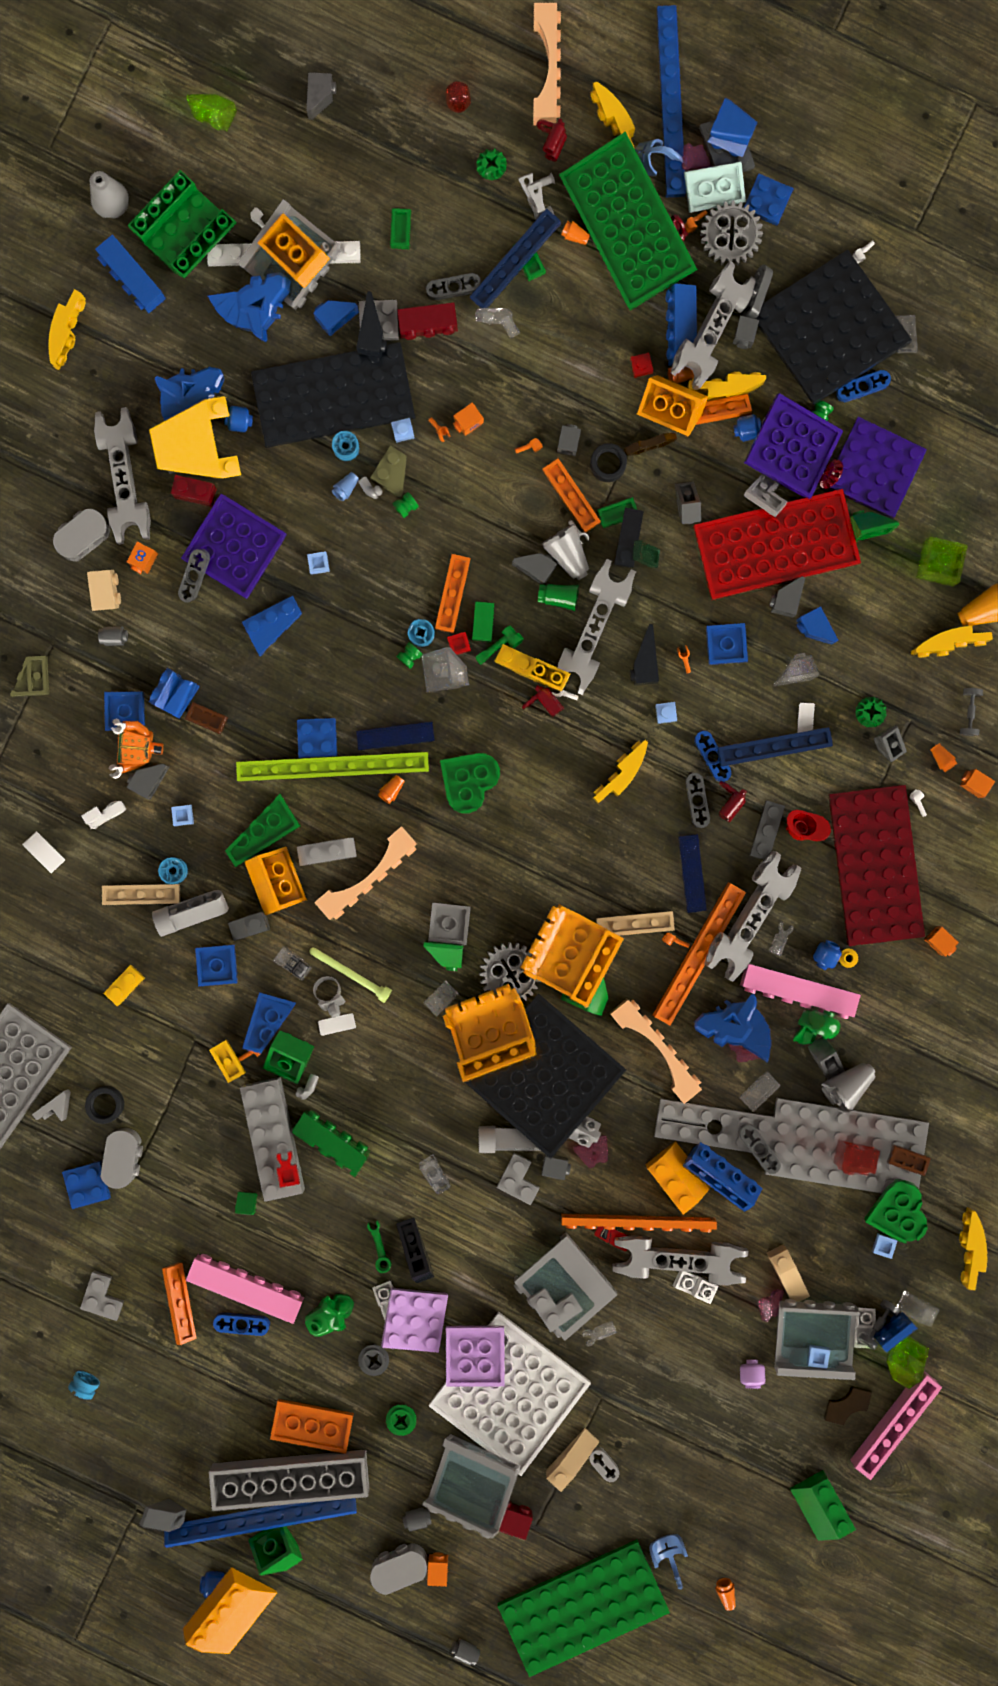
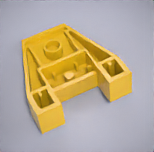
M225 396L202 400L149 429L157 469L212 478H228L241 475L237 456L218 458L210 419L229 416Z

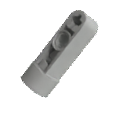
M214 890L152 912V917L159 935L163 937L180 929L220 916L228 911L229 906L222 891Z
M479 1126V1153L541 1151L517 1129H495V1126Z

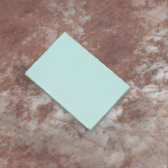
M741 162L684 172L689 213L716 208L718 204L723 207L725 201L728 205H731L733 200L735 204L746 202Z

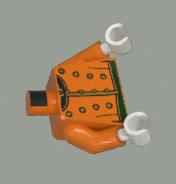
M118 719L113 720L114 725H118L116 728L112 727L111 729L114 733L119 734L117 764L120 765L119 767L116 765L109 766L110 770L116 769L115 773L110 774L112 778H119L121 773H127L145 766L146 763H149L152 754L162 755L163 743L153 742V732L149 731L139 721H123L121 723Z

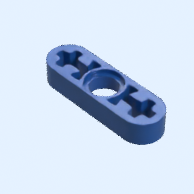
M880 370L854 379L838 389L836 397L841 402H848L881 391L890 384L891 376L887 371ZM879 376H880L882 379L885 378V381H884L883 384H882V382H877V383H875L874 386H873V382L877 381L878 378H879ZM859 382H866L868 390L861 391L858 387ZM854 385V391L849 392L847 397L845 394H841L843 388H845V390L848 391L851 390Z
M708 731L699 732L695 736L694 741L715 780L719 782L727 781L731 777L730 767H720L722 770H726L727 773H725V778L722 776L718 777L719 769L718 767L713 769L712 765L719 763V757L715 762L709 761L707 757L710 751H715L718 754V746L714 738ZM700 735H703V737L707 736L708 740L706 743L708 746L712 744L713 748H709L704 752L703 749L706 746L704 743H699Z
M222 1312L215 1317L213 1326L216 1331L222 1333L263 1336L270 1328V1321L265 1316ZM221 1318H224V1322H231V1320L234 1319L232 1324L233 1328H230L231 1324L226 1323L224 1327H222L221 1323H218V1321H220ZM239 1319L247 1322L245 1329L237 1327L236 1322ZM251 1320H253L252 1325H258L261 1321L263 1322L262 1324L266 1326L263 1328V1330H259L258 1326H253L252 1330L249 1329L251 1326Z

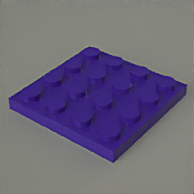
M778 393L744 463L800 496L811 499L843 430Z
M858 417L837 460L843 463L842 475L828 489L832 491L843 489L846 498L890 519H894L927 449Z
M220 494L181 559L188 563L190 555L194 550L205 549L210 555L205 574L245 599H248L287 534L225 495ZM202 554L196 555L199 558L198 563L204 560L201 557Z

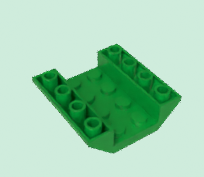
M179 170L128 224V227L169 269L185 279L237 222L223 209L219 210L196 188L195 183Z

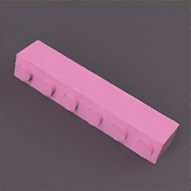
M748 964L744 970L740 983L741 986L745 987L744 991L754 994L756 990L761 991L763 996L774 999V996L782 997L781 1001L790 1004L793 1001L800 1002L801 1007L811 1009L812 1006L819 1007V1012L824 1010L837 1012V1016L848 1019L849 1016L855 1017L861 996L853 992Z
M201 1254L195 1257L186 1281L294 1324L304 1300L301 1293L295 1290H285L282 1285L277 1283L270 1284L265 1282L263 1277L250 1276L243 1269H233L226 1262L219 1261L218 1263L213 1261L208 1255Z
M920 1369L850 1459L854 1467L871 1480L942 1389L941 1385L933 1377Z

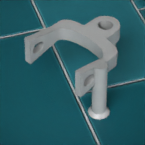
M532 172L518 177L529 205L533 210L535 220L546 210L543 204L542 187L551 183L555 184L552 173L534 182ZM525 178L529 179V183L527 185H525L524 183ZM549 206L547 209L554 214L552 207Z

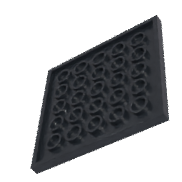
M849 250L841 253L763 303L760 313L756 318L759 320L758 327L813 405L912 342V338Z
M538 994L525 1009L535 1039L536 1055L467 1080L465 1083L551 1159L627 1069L544 997Z

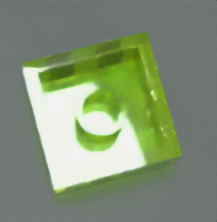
M935 537L927 538L923 544L916 578L948 586H955L960 583L968 545Z

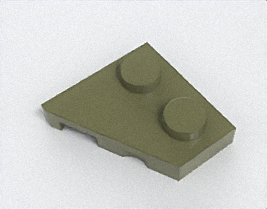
M390 446L370 479L402 499L407 456Z
M47 656L25 658L23 669L18 674V681L10 696L49 695Z

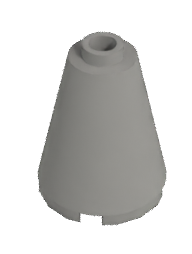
M97 171L91 175L90 198L96 213L103 218L112 217V219L123 215L129 205V195L126 188L104 172Z
M574 524L564 528L553 537L551 536L541 543L543 548L573 579L577 577L580 580L588 575L586 571L589 570V566Z
M861 1063L822 1083V1086H824L822 1091L832 1105L836 1103L840 1107V1112L849 1114L875 1079V1069L870 1064Z

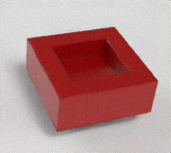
M649 353L630 357L634 378L653 373Z
M466 632L447 637L452 656L471 651Z

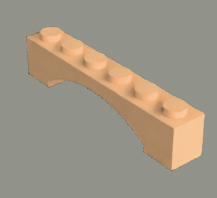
M534 3V32H538L544 42L549 69L538 98H534L533 125H536L538 120L556 123V119L560 118V105H557V99H560V87H557V80H560L561 68H557V61H560L561 49H557V43L561 41V30H557V24L561 23V11H557V3Z
M402 826L387 839L389 841L387 851L379 865L369 876L348 889L339 892L328 890L314 902L329 920L333 918L337 920L345 913L343 909L347 905L352 907L359 901L357 897L362 892L367 894L373 888L371 884L376 880L379 882L388 875L386 873L387 870L391 867L395 869L402 863L400 859L403 856L407 855L409 857L417 850L415 848L417 843Z
M626 998L609 1013L622 1029L625 1027L631 1028L643 1034L657 1046L671 1072L673 1084L670 1088L685 1104L702 1090L699 1086L701 1084L700 1080L695 1074L691 1076L686 1071L689 1067L682 1059L680 1061L677 1060L674 1056L677 1052L670 1044L668 1046L662 1041L664 1036L659 1030L654 1031L650 1027L652 1024L650 1019L646 1015L641 1016L638 1012L640 1007L634 1000L630 1002Z

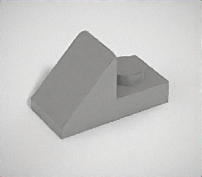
M70 1090L63 1091L32 1115L36 1121L42 1117L46 1120L54 1112L60 1121L65 1120L68 1114Z

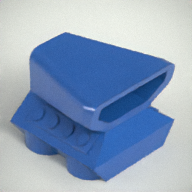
M725 98L711 129L708 142L715 149L723 148L734 157H743L758 122L730 99Z
M167 668L162 674L158 686L152 692L149 702L180 719L200 686L194 682L183 680L179 674Z

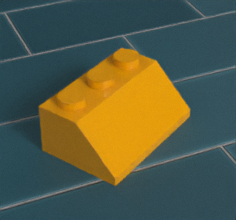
M656 375L648 380L637 415L689 436L703 413L708 396Z
M287 847L261 854L245 861L265 916L307 900Z
M675 1141L645 1165L681 1213L685 1214L700 1202L711 1187L683 1166L688 1156Z

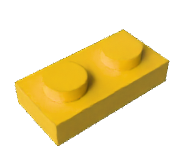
M130 965L103 994L116 1006H119L145 977Z
M228 1040L209 1050L228 1083L246 1073Z

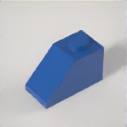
M327 301L326 303L319 304L313 314L316 321L331 336L357 315L359 310L355 303Z
M821 606L797 619L798 630L801 634L804 633L805 637L830 645L838 641Z

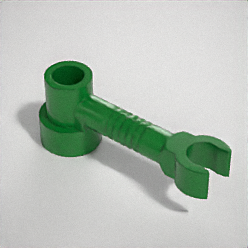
M509 625L502 631L503 637L475 658L482 665L503 644L508 643L511 648H515L522 643L524 638Z
M377 1220L376 1229H372L370 1223L367 1224V1228L373 1236L377 1249L378 1260L375 1267L378 1272L386 1273L390 1270L392 1263L386 1257L379 1230L380 1222ZM381 1261H386L387 1266H383Z

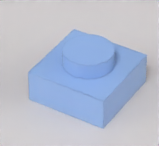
M410 418L391 422L396 443L414 439Z
M326 551L307 554L311 575L330 572Z
M675 702L655 705L657 724L677 721Z
M192 805L171 807L173 826L194 824Z
M877 1233L872 1252L892 1259L897 1240Z
M810 1345L807 1365L827 1369L830 1355L829 1347Z

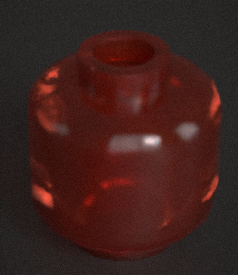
M455 81L447 86L445 96L448 108L457 113L464 112L471 104L468 85Z

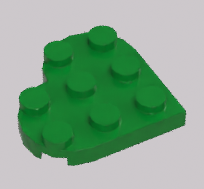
M485 753L440 760L449 805L455 811L464 814L477 811L483 804L485 791L492 789L498 783L500 778L498 762L492 756Z
M899 1178L895 1179L893 1183L885 1188L864 1218L865 1222L903 1243L920 1240L928 1229L926 1216L920 1209L922 1206L920 1190L914 1183Z

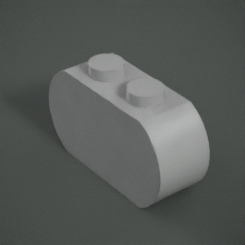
M85 509L79 511L70 522L64 523L58 528L53 538L54 547L64 558L70 561H80L109 537V522L96 510Z
M354 838L297 847L300 866L357 857Z
M120 1128L111 1133L106 1139L100 1177L108 1187L114 1189L123 1188L132 1182L135 1176L139 1175L140 1165H138V1158L142 1156L143 1146L141 1145L139 1134L133 1129Z
M411 1543L408 1545L402 1544L394 1551H385L379 1554L373 1562L370 1576L374 1589L381 1594L388 1595L423 1580L428 1564L425 1550L418 1544Z

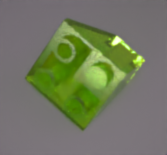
M217 94L187 95V102L196 120L200 122L206 121L217 130L223 129L228 132L237 113L234 102Z
M907 1336L889 1350L887 1364L892 1379L908 1389L922 1381L929 1348Z

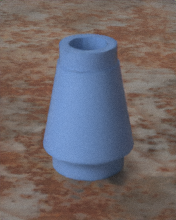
M350 472L333 486L332 493L341 501L348 499L359 478Z

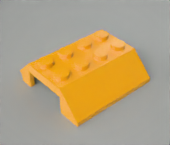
M560 904L558 907L552 906L547 916L550 922L545 921L538 933L541 939L536 938L529 950L532 956H526L521 968L524 969L523 973L547 984L588 1008L624 938Z
M509 984L496 988L497 995H495L493 990L478 995L479 1002L476 997L462 1001V1008L459 1007L458 1003L445 1008L446 1014L443 1016L446 1027L451 1029L460 1059L457 1065L463 1082L536 1055L535 1039L524 1005L516 989H511Z

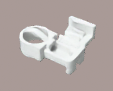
M114 801L107 805L102 813L95 807L83 814L82 818L91 829H96L101 824L126 811V808L122 801Z

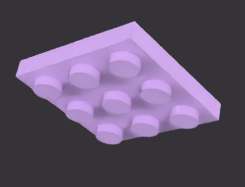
M391 1288L381 1343L382 1348L439 1352L448 1294Z
M446 1326V1387L505 1386L504 1326Z

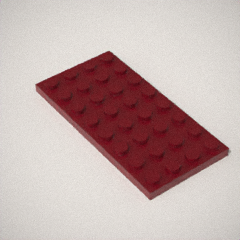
M906 785L829 794L847 945L856 946L925 937Z

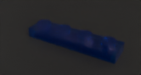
M433 722L356 731L359 751L435 741Z
M698 835L680 836L678 840L687 913L707 911Z

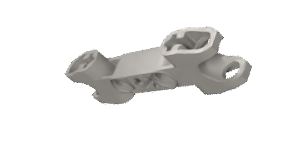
M731 261L725 265L709 288V291L717 297L694 342L692 343L685 339L674 356L671 374L676 376L684 367L690 368L694 374L692 388L696 391L702 387L718 364V360L712 357L711 353L733 310L735 309L741 313L753 294L756 279L751 276L743 285L738 284L733 277L735 264Z
M127 407L121 408V419L115 426H107L101 411L95 412V440L99 450L108 449L117 507L107 509L109 524L114 533L116 543L124 544L125 530L131 525H137L142 538L149 540L151 523L149 508L146 502L137 503L128 445L138 443L136 428L132 422ZM123 454V458L120 461H116V456ZM122 473H125L126 475H123L122 481L119 477H122ZM125 491H129V496L122 499V494Z
M606 559L603 567L595 576L589 590L590 593L597 595L598 598L576 650L572 651L565 648L558 662L557 668L566 672H575L580 676L581 683L578 693L583 695L585 689L593 680L600 662L591 659V656L613 605L616 603L625 607L632 591L633 579L636 571L631 569L624 581L620 583L613 582L608 575L612 562L609 559ZM605 604L608 607V612L605 615H599L597 613L598 605ZM595 614L597 617L604 618L605 620L603 623L599 621L598 627H600V630L592 633L589 625L595 623L596 619L592 618ZM584 640L592 642L591 650L585 651L582 649L581 644Z
M772 851L754 872L752 880L758 886L729 934L718 933L709 947L704 965L712 969L721 959L727 958L728 967L725 972V978L732 982L750 963L753 951L747 947L755 937L776 899L779 897L782 900H786L796 887L801 867L793 864L784 874L780 875L777 867L781 854L776 851ZM763 896H765V900L761 904L760 900ZM745 928V934L741 936L740 933Z
M641 1235L615 1237L614 1239L615 1245L629 1249L631 1256L626 1262L612 1264L613 1272L632 1278H648L649 1268L709 1273L708 1282L716 1285L727 1286L746 1283L745 1275L731 1271L730 1264L735 1258L747 1257V1248L725 1242H712L711 1252L651 1247L652 1238ZM659 1255L666 1256L663 1262H657L656 1258ZM680 1257H682L683 1260H681V1262L678 1263L677 1260H679ZM703 1258L704 1262L701 1265H695V1260Z

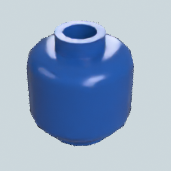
M229 407V416L224 417V425H227L229 431L243 433L247 431L248 427H252L253 415H249V410L246 407Z
M754 414L739 417L737 425H734L735 436H739L743 442L754 440L762 425L760 417L757 418Z
M829 940L820 942L813 955V959L817 962L816 966L823 970L835 968L842 955L839 949L840 946Z
M208 1571L201 1577L200 1593H203L204 1598L207 1599L225 1576L224 1572Z

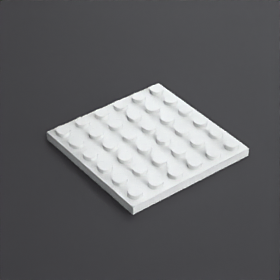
M498 1311L488 1326H504L505 1386L446 1387L445 1382L429 1403V1407L487 1451L521 1466L518 1474L522 1476L589 1387L591 1381Z

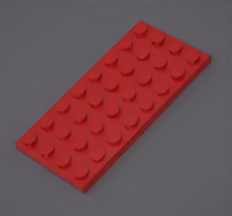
M843 489L815 495L811 499L803 498L787 502L786 506L776 517L764 509H757L693 526L711 600L861 563Z

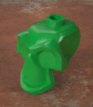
M804 1010L798 1020L801 1028L794 1035L793 1041L799 1044H812L817 1034L822 1035L823 1039H833L840 1031V1021L834 1018V1013L824 1010L823 1013L817 1010Z
M336 1294L333 1300L329 1296L323 1297L319 1306L305 1316L304 1320L307 1330L315 1337L323 1336L332 1331L344 1330L346 1328L344 1319L351 1315L354 1308L353 1299L346 1294Z

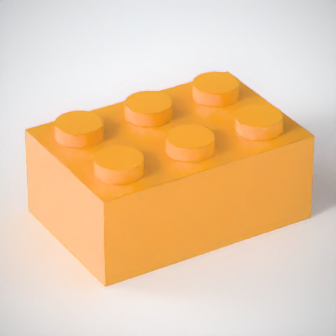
M284 213L258 242L304 288L330 259Z

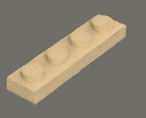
M180 884L102 886V905L180 903Z
M673 911L596 918L597 924L619 936L675 930Z

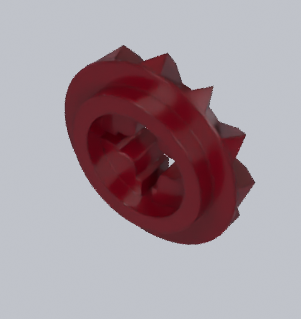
M834 459L831 463L827 464L819 481L822 488H830L840 479L843 471V463Z

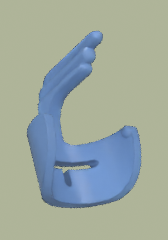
M660 139L641 142L635 149L649 176L657 175V171L653 169L650 160L652 153H662L672 160L681 161L682 163L685 162V159L672 148L662 146L663 141Z
M678 1534L660 1537L653 1541L649 1548L654 1566L657 1568L661 1560L669 1558L678 1589H682L681 1578L673 1556L675 1554H683L684 1557L688 1556L683 1540ZM665 1543H667L668 1548H669V1547H673V1548L664 1550V1549H666Z

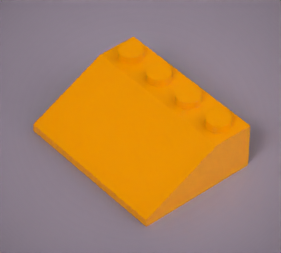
M231 1567L183 1628L186 1645L200 1652L230 1654L275 1597L277 1591Z

